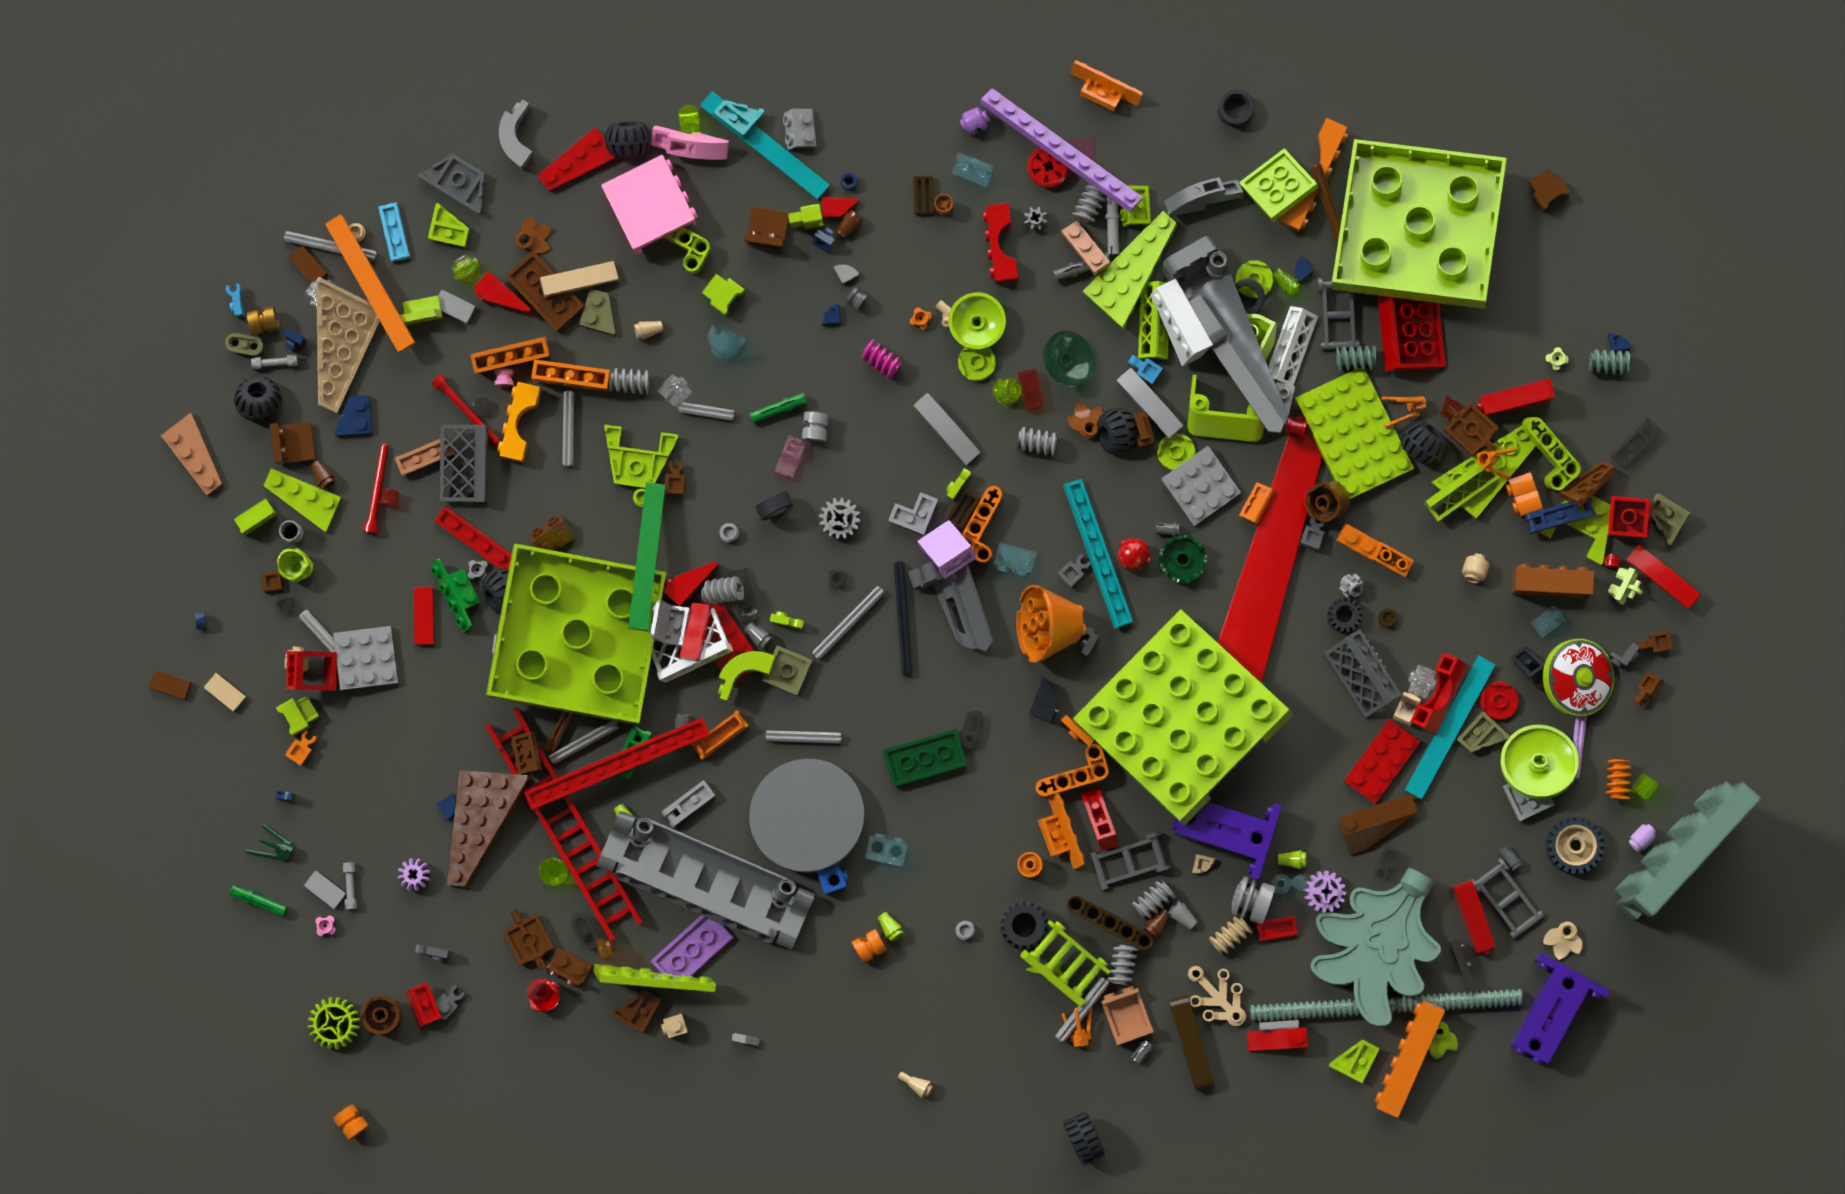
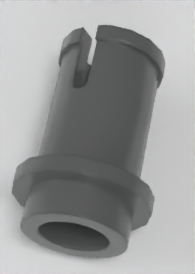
M1176 522L1174 524L1156 523V535L1179 536L1180 524H1176Z
M1509 845L1499 851L1509 865L1508 867L1512 870L1522 865L1520 862L1521 858H1517Z
M1146 1039L1143 1042L1140 1041L1141 1045L1131 1056L1140 1065L1147 1054L1153 1051L1152 1048L1154 1047Z

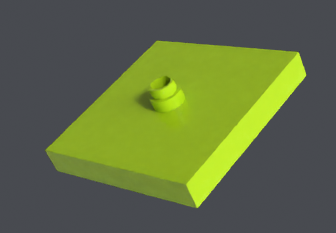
M1354 139L1332 278V290L1485 309L1507 158Z
M514 544L485 697L638 725L654 643L649 628L654 618L653 607L657 600L662 599L666 572L655 570L648 631L628 629L635 566Z

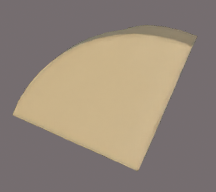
M1196 854L1192 873L1199 874L1207 871L1214 864L1215 858Z

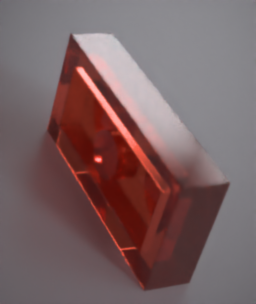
M1036 369L1018 372L1025 411L1044 407Z

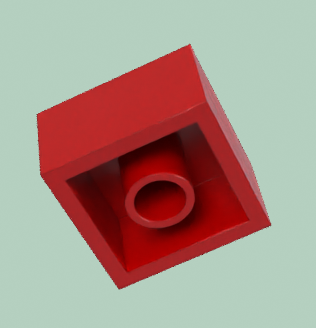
M1611 496L1608 534L1649 538L1652 500Z

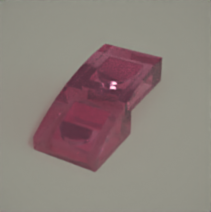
M788 435L774 474L793 480L806 441Z

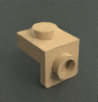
M1403 692L1393 719L1411 726L1412 723L1410 721L1418 704H1421V699L1413 693Z

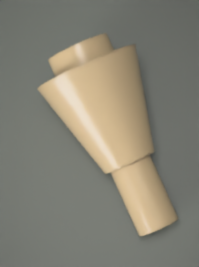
M902 1071L898 1076L900 1080L906 1082L921 1098L928 1097L933 1089L931 1081L911 1077Z

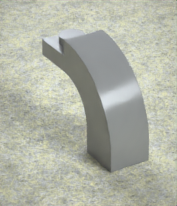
M524 100L521 103H516L512 109V115L505 111L499 125V139L505 154L513 164L522 170L525 169L534 156L533 152L523 146L517 139V128L531 108L529 103Z

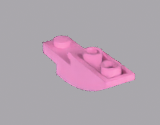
M655 125L652 131L651 145L664 148L666 153L672 155L718 160L727 159L729 141L693 132L690 135Z

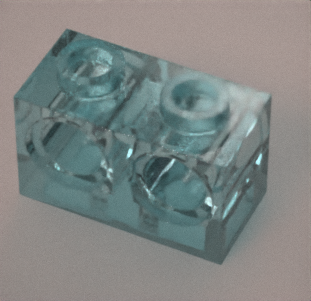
M875 833V836H870L865 859L904 867L908 844L905 843L904 839L894 837L892 841L886 839V835ZM876 842L883 844V850L880 853H875L872 850V846ZM895 846L902 849V854L899 857H894L891 854V850Z

